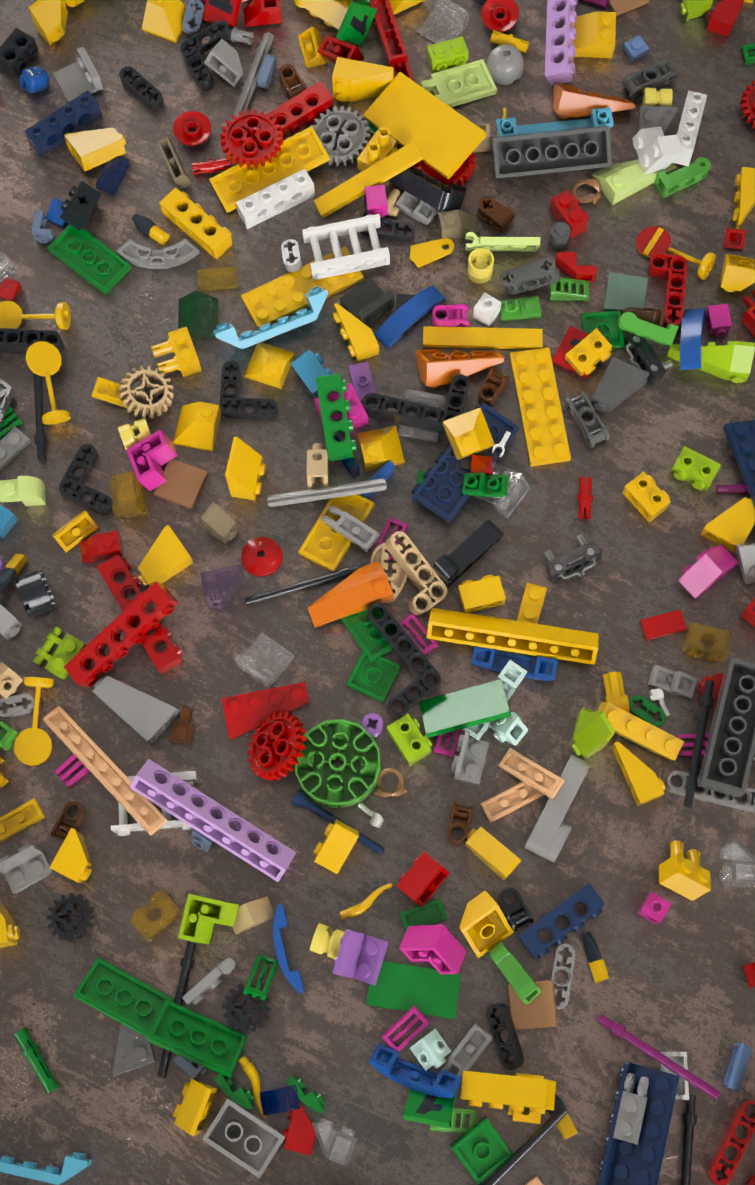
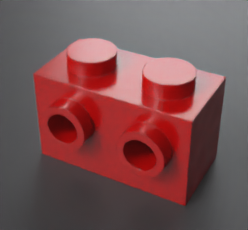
M566 190L552 197L549 210L557 222H565L569 225L571 230L569 240L586 232L589 217L587 212L580 208L576 196L572 195L569 190Z
M423 852L421 856L415 859L409 871L401 876L397 887L420 907H423L450 873L427 853Z

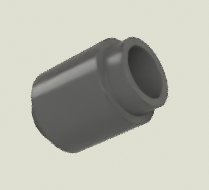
M556 222L551 227L549 242L556 249H561L568 244L571 230L567 223Z

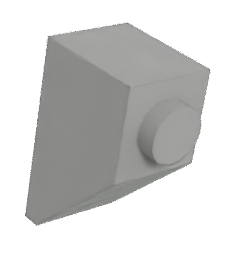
M221 39L210 51L204 63L235 87L243 75L239 56L232 46Z
M0 604V634L9 640L10 637L18 634L22 624Z

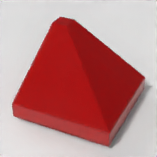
M725 227L723 248L743 250L746 230Z
M5 278L0 285V298L13 302L22 290L20 282Z
M472 454L470 473L484 472L487 476H491L493 457Z

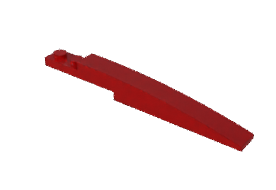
M370 0V6L377 9L373 22L387 66L394 67V78L401 72L415 82L389 0Z

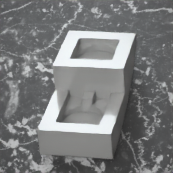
M404 191L395 204V207H398L400 211L426 225L431 222L439 211Z
M654 665L647 685L691 699L698 678L681 671L674 672L659 665Z

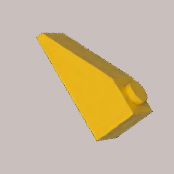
M615 742L612 745L613 752L637 806L660 798L665 794L663 791L665 790V785L654 771L620 742Z

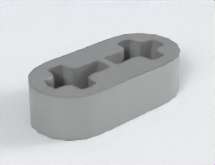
M294 239L285 240L281 245L285 268L288 272H296L302 267L299 244Z
M27 693L10 696L7 699H0V709L4 707L5 703L8 706H14L8 708L7 713L0 710V717L4 719L30 714L34 710V698ZM25 699L31 702V704H28L27 709L24 706H18L23 704Z
M562 821L544 858L553 863L555 862L572 828L571 825Z

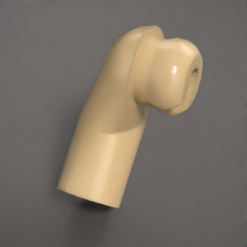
M392 189L386 198L387 215L389 217L395 218L399 214V208L395 207V202L401 194L398 189Z

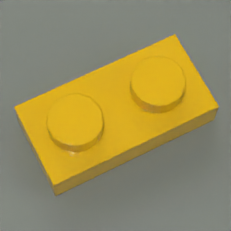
M527 582L517 621L538 624L547 591L546 587Z

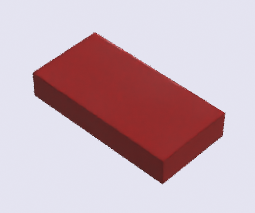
M681 609L640 620L646 641L687 630Z

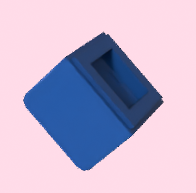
M53 198L46 219L64 227L66 221L60 218L63 212L60 208L64 202Z

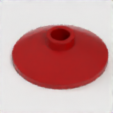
M488 0L483 5L481 11L484 25L489 30L497 32L510 30L514 27L519 17L518 6L513 0ZM502 15L503 18L498 19L497 16Z
M188 111L176 118L173 124V133L176 139L184 145H199L210 136L211 123L203 113Z
M257 537L250 540L244 546L241 554L244 568L250 574L258 577L269 576L276 572L283 558L282 550L278 543L268 537ZM259 552L265 553L264 557H258L257 555Z

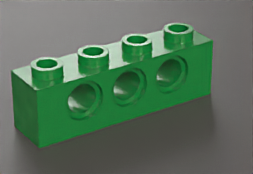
M340 373L316 377L329 461L354 458L353 451H357L355 439H351L350 432L354 431L352 419L347 417V412L350 411L349 399L344 398V392L347 391L346 380L341 379ZM333 393L339 395L336 401H330L328 398ZM335 413L342 415L339 421H333L331 418ZM338 433L346 435L345 439L340 442L334 438Z

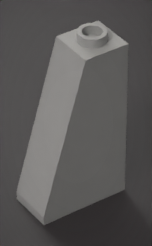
M109 676L99 679L94 685L95 689L92 691L150 745L180 714L174 706Z

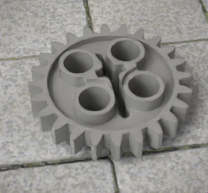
M343 105L340 110H337L336 106H334L333 112L326 109L327 114L320 113L321 119L315 118L316 125L311 126L329 155L330 160L328 164L331 166L333 162H336V166L339 167L340 162H343L344 166H346L348 160L353 164V158H358L359 153H362L364 147L371 140L368 120H365L363 114L359 115L358 110L352 113L351 107L347 111L344 110Z

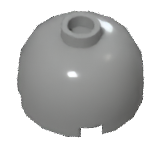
M503 44L490 52L486 66L495 83L509 85L516 79L519 80L524 71V58L515 46Z

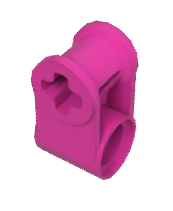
M466 304L437 305L432 312L431 324L434 327H469L470 323L467 320L469 307ZM436 316H443L444 319H439Z

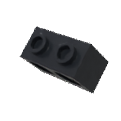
M15 28L0 46V68L17 76L20 71L24 70L28 61L37 53L38 47L35 39Z

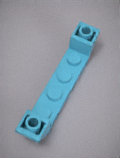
M611 107L592 109L590 118L519 126H516L515 117L496 119L498 136L607 125L611 128L614 125Z
M320 286L310 289L309 293L305 294L310 310L301 309L296 312V315L281 317L277 320V323L272 325L270 323L263 324L257 331L252 332L249 330L243 332L239 338L232 324L228 325V323L218 325L213 334L216 338L238 348H247L317 320L328 292L326 289L320 288Z
M73 1152V1155L65 1156L62 1172L60 1173V1168L46 1166V1169L38 1168V1163L24 1161L21 1164L15 1162L16 1158L2 1156L0 1159V1172L60 1185L91 1165L92 1160L86 1158L87 1154Z

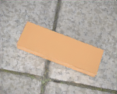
M509 748L498 765L501 769L551 799L555 797L564 783L562 778L512 748Z
M521 782L480 803V806L489 823H492L545 795L525 782Z

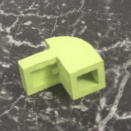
M18 476V479L0 480V502L22 501L25 506L46 505L45 484L41 479L31 476Z

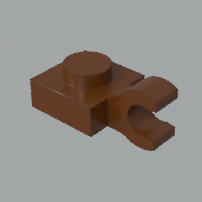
M183 706L180 721H173L169 737L170 742L191 746L195 724L190 723L193 709Z

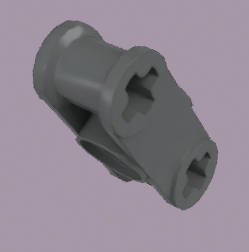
M663 59L656 64L628 74L623 78L621 84L628 89L630 98L636 99L643 95L644 88L657 89L671 84L677 79L678 73L670 66L669 59Z
M544 258L504 271L500 276V282L505 286V290L509 295H516L556 282L560 277V272L552 258Z
M583 390L570 399H564V405L568 413L574 419L590 448H593L595 444L603 440L608 441L610 439L606 426L600 420L587 394ZM588 417L591 421H585L582 418Z

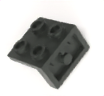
M369 277L342 296L340 302L353 316L368 326L395 307V296L390 290L384 293L376 282Z

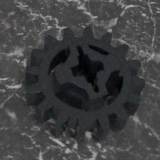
M73 893L69 894L68 899L65 895H61L62 901L54 900L53 902L56 906L48 908L52 915L46 916V919L51 920L52 923L47 927L50 929L54 928L55 930L52 932V935L57 936L60 934L59 940L64 941L66 937L68 942H73L74 937L80 941L82 933L87 936L89 935L88 927L94 928L90 921L96 919V916L91 915V912L95 909L94 907H88L90 903L88 899L82 902L83 896L80 894L76 899ZM77 904L83 908L85 913H80L77 910ZM66 905L65 909L59 913L60 909ZM71 913L80 917L72 919L71 922L64 919L67 916H71ZM58 922L65 925L66 932L59 927ZM84 922L82 927L77 930V926Z
M238 984L237 991L231 988L232 996L224 997L228 1004L222 1005V1008L227 1009L223 1017L230 1018L227 1024L229 1026L233 1023L236 1024L234 1027L235 1031L242 1027L243 1033H247L248 1028L255 1032L256 1025L263 1027L262 1019L269 1020L265 1013L266 1011H271V1008L266 1007L270 999L260 1000L261 1005L256 1004L252 1000V994L248 993V995L243 994V998L238 1003H233L238 995L244 993V988L241 984ZM248 1001L250 1006L257 1009L249 1010L248 1014L245 1015V1011L237 1008V1006H244ZM232 1011L239 1013L241 1022L234 1017ZM255 1013H260L259 1017L250 1023L251 1017Z

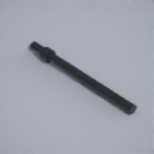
M39 340L32 341V344L39 342ZM34 373L36 417L34 442L37 445V460L43 461L46 460L45 445L47 444V436L44 435V424L42 423V416L44 415L42 376Z
M365 564L348 568V566L343 567L337 572L246 597L245 602L248 606L339 579L344 580L357 569L365 566Z
M706 680L704 694L701 696L699 703L701 710L683 806L687 808H692L709 710L713 706L714 699L712 698L714 681Z
M188 941L184 958L182 957L180 963L182 969L174 1003L180 1006L183 1005V996L186 992L190 970L193 969L195 962L193 956L196 942ZM164 1048L157 1076L166 1078L172 1052Z
M689 1095V1100H686V1113H683L685 1130L681 1185H690L694 1125H697L695 1095Z
M561 1106L484 1184L480 1183L479 1185H496L568 1114V1111Z

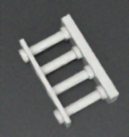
M369 214L361 218L303 229L304 243L311 242L315 259L314 263H310L313 280L389 265L390 253L388 247H380L376 231L377 228H380V215ZM368 230L373 250L361 252L357 232ZM349 234L354 254L342 256L338 236ZM330 238L335 258L323 260L318 241Z
M196 771L172 773L193 786V783H199ZM127 776L133 782L135 776ZM118 802L119 825L111 826V830L117 833V836L130 835L131 831L144 830L139 823L128 824L127 810ZM162 809V814L168 822L160 829L182 827V830H193L192 827L181 820H171V814Z

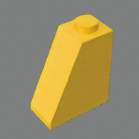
M114 128L67 133L64 135L69 152L84 171L126 153L124 148L126 141L123 135L118 134Z
M744 497L706 524L700 535L719 545L722 544L726 549L737 554L735 545L744 544L755 524V507L752 499Z
M169 525L164 527L138 567L141 574L138 578L144 586L149 585L150 587L155 581L164 583L193 564L191 556Z
M482 827L478 830L473 828L466 837L468 841L465 843V846L502 881L521 862L515 854Z

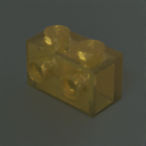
M130 471L111 476L110 492L113 498L112 510L115 516L126 520L146 515L143 485L137 480L135 472Z

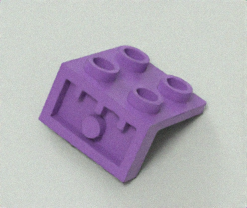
M346 929L340 941L341 947L338 956L334 960L333 973L376 986L389 942Z

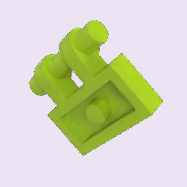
M55 626L53 631L47 634V640L42 648H38L36 651V657L32 662L40 666L43 660H46L48 663L44 669L64 680L68 675L64 666L86 647V644L68 633L63 640L58 638L62 630ZM54 644L58 645L53 656L48 654Z

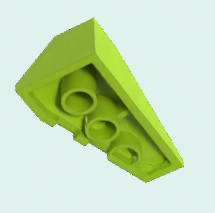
M586 707L580 709L571 741L573 744L571 749L576 757L580 756L584 760L600 751L616 732L604 712L597 710L593 712L592 709L587 710Z

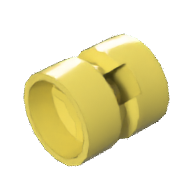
M644 88L642 106L672 107V89L661 88L660 91H657L656 88Z
M477 248L469 255L467 274L469 279L476 284L486 283L492 277L494 256L488 249Z
M145 418L134 421L132 426L128 423L118 427L126 450L151 435Z
M319 923L312 939L310 951L318 954L326 952L327 957L335 959L338 956L341 947L340 941L345 932L338 929L332 931L330 926Z

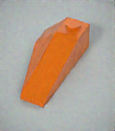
M560 83L554 84L553 110L558 114L559 118L569 119V117L589 116L592 109L611 107V112L635 109V104L631 100L606 95L603 98L601 94L590 90L584 93V91L579 90V87Z
M441 349L415 350L420 380L429 388H437L439 385L449 384L456 375L469 376L504 362V357L497 351L473 350L470 354H467L460 350H453L452 353H441Z
M377 561L357 569L310 605L308 611L314 628L369 609L375 603L383 604L393 600V591L383 567Z

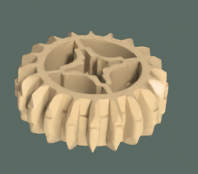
M141 365L139 371L133 368L131 373L127 372L125 374V378L121 380L122 385L119 386V392H121L119 398L123 400V406H128V413L135 411V417L139 413L142 414V419L146 415L153 419L154 414L159 417L162 414L161 411L167 412V406L170 407L172 404L171 399L174 397L172 393L174 388L172 385H169L171 382L170 378L164 379L166 376L165 372L158 374L159 369L156 368L155 371H152L150 365L147 367V370H144V367ZM141 381L139 387H135V390H130L134 383ZM144 388H145V391H148V393L150 392L149 398H148V394H145V392L143 393ZM162 395V399L159 402L152 404L153 398Z

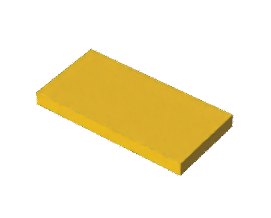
M359 494L330 498L299 549L298 554L331 572H335L353 542L334 531L333 528L322 522L321 518L325 515L335 522L339 520L328 509L333 505L365 523L375 503Z

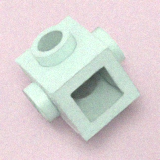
M511 712V716L494 720L489 726L495 732L493 735L497 740L502 743L506 741L516 746L529 729L523 724L519 715Z
M436 1029L410 1047L425 1071L432 1066L435 1069L440 1067L447 1061L444 1057L451 1052Z

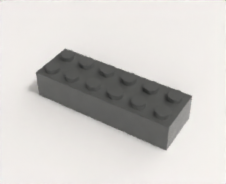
M607 125L490 137L493 177L496 179L612 167L610 126Z
M731 657L725 665L697 786L740 798L746 792L755 753V664Z

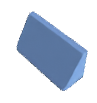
M742 1042L735 1043L723 1087L736 1092L740 1091L752 1052V1048Z

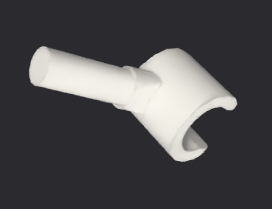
M506 431L500 443L493 446L492 454L496 448H500L502 453L499 457L504 455V446L511 434L510 432Z
M659 688L650 690L651 701L658 700L666 717L669 716V711L664 703L663 691Z
M360 802L358 807L372 817L369 824L380 828L384 821L383 817L379 813L371 811Z

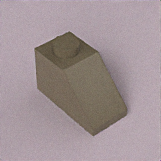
M461 210L438 213V227L441 239L449 238L454 240L465 238L468 232H473L476 236L480 235L476 216Z
M212 502L201 517L207 533L226 544L228 540L231 541L236 536L237 525L225 511Z

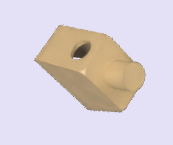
M321 443L313 444L312 450L307 451L308 490L329 487L328 454Z

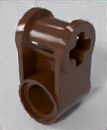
M284 64L280 67V85L285 91L288 100L307 89L305 82L300 78L293 65Z
M485 196L480 199L477 210L478 218L497 232L503 233L515 218V214L492 197Z
M628 307L622 312V314L632 312L638 319L659 326L662 310Z
M492 367L480 387L478 395L479 405L481 406L484 402L489 407H493L500 394L506 388L510 376H504L496 372L495 368ZM490 394L492 397L487 398L483 395Z
M76 801L66 803L52 828L51 836H57L65 840L68 834L62 830L69 833L70 829L73 828L79 832L87 815L86 807ZM78 806L80 810L78 816L72 817V808Z
M453 801L447 838L451 844L461 845L465 842L475 806L459 805L456 801ZM454 829H459L463 832V837L456 839L452 836L451 832Z

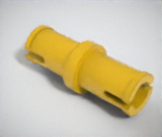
M493 30L490 43L498 45L509 44L525 54L529 45V41L516 38L513 34L506 35Z

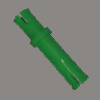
M25 1027L15 1033L13 1036L23 1051L22 1056L26 1057L46 1094L59 1088L60 1086L57 1084L38 1050L40 1048L39 1045H35L27 1028Z

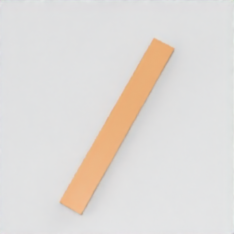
M60 706L42 718L44 723L150 836L168 822L148 799L130 788L132 782Z

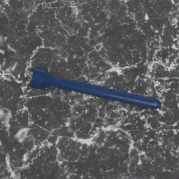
M301 788L291 801L296 807H306L331 824H334L336 819L345 823L311 801L307 793ZM359 832L357 841L378 854L383 853V846Z

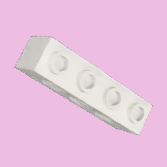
M688 90L677 131V137L683 153L672 163L689 166L707 98L706 94Z
M303 169L236 202L238 215L246 229H249L314 197V183L307 171Z

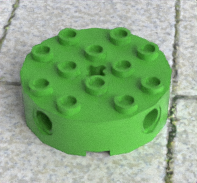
M344 719L326 720L310 729L304 735L307 737V740L302 743V745L306 746L300 752L304 756L298 757L299 765L295 764V774L303 791L317 804L333 809L351 807L365 800L376 787L381 772L380 752L373 737L361 725ZM337 760H341V764H343L340 765L339 768H335V765L333 764L336 763Z

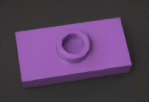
M368 361L349 365L354 390L361 403H363V398L366 394L376 393Z

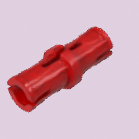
M210 158L209 161L192 163L194 175L204 173L215 174L217 171L232 168L230 159L228 160L227 158L216 160Z
M585 476L579 478L580 490L577 495L579 519H584V511H586V519H591V502L593 501V495L591 494L593 479L591 477H587V485H585Z

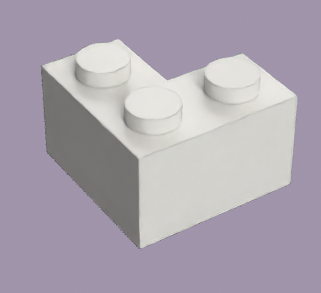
M661 126L641 129L632 138L633 146L636 149L644 174L665 170L683 153L677 134L664 136Z

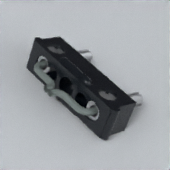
M629 332L627 333L624 343L626 351L631 357L629 363L650 373L647 381L652 385L666 373L665 369L672 367L673 363L671 360L661 363L648 343V339Z
M580 534V536L576 537L580 547L558 558L554 557L551 550L545 551L544 554L549 561L546 563V571L550 576V581L555 582L561 578L568 579L575 575L584 576V571L593 567L596 561L602 558V549H599L594 540L587 543L583 535Z

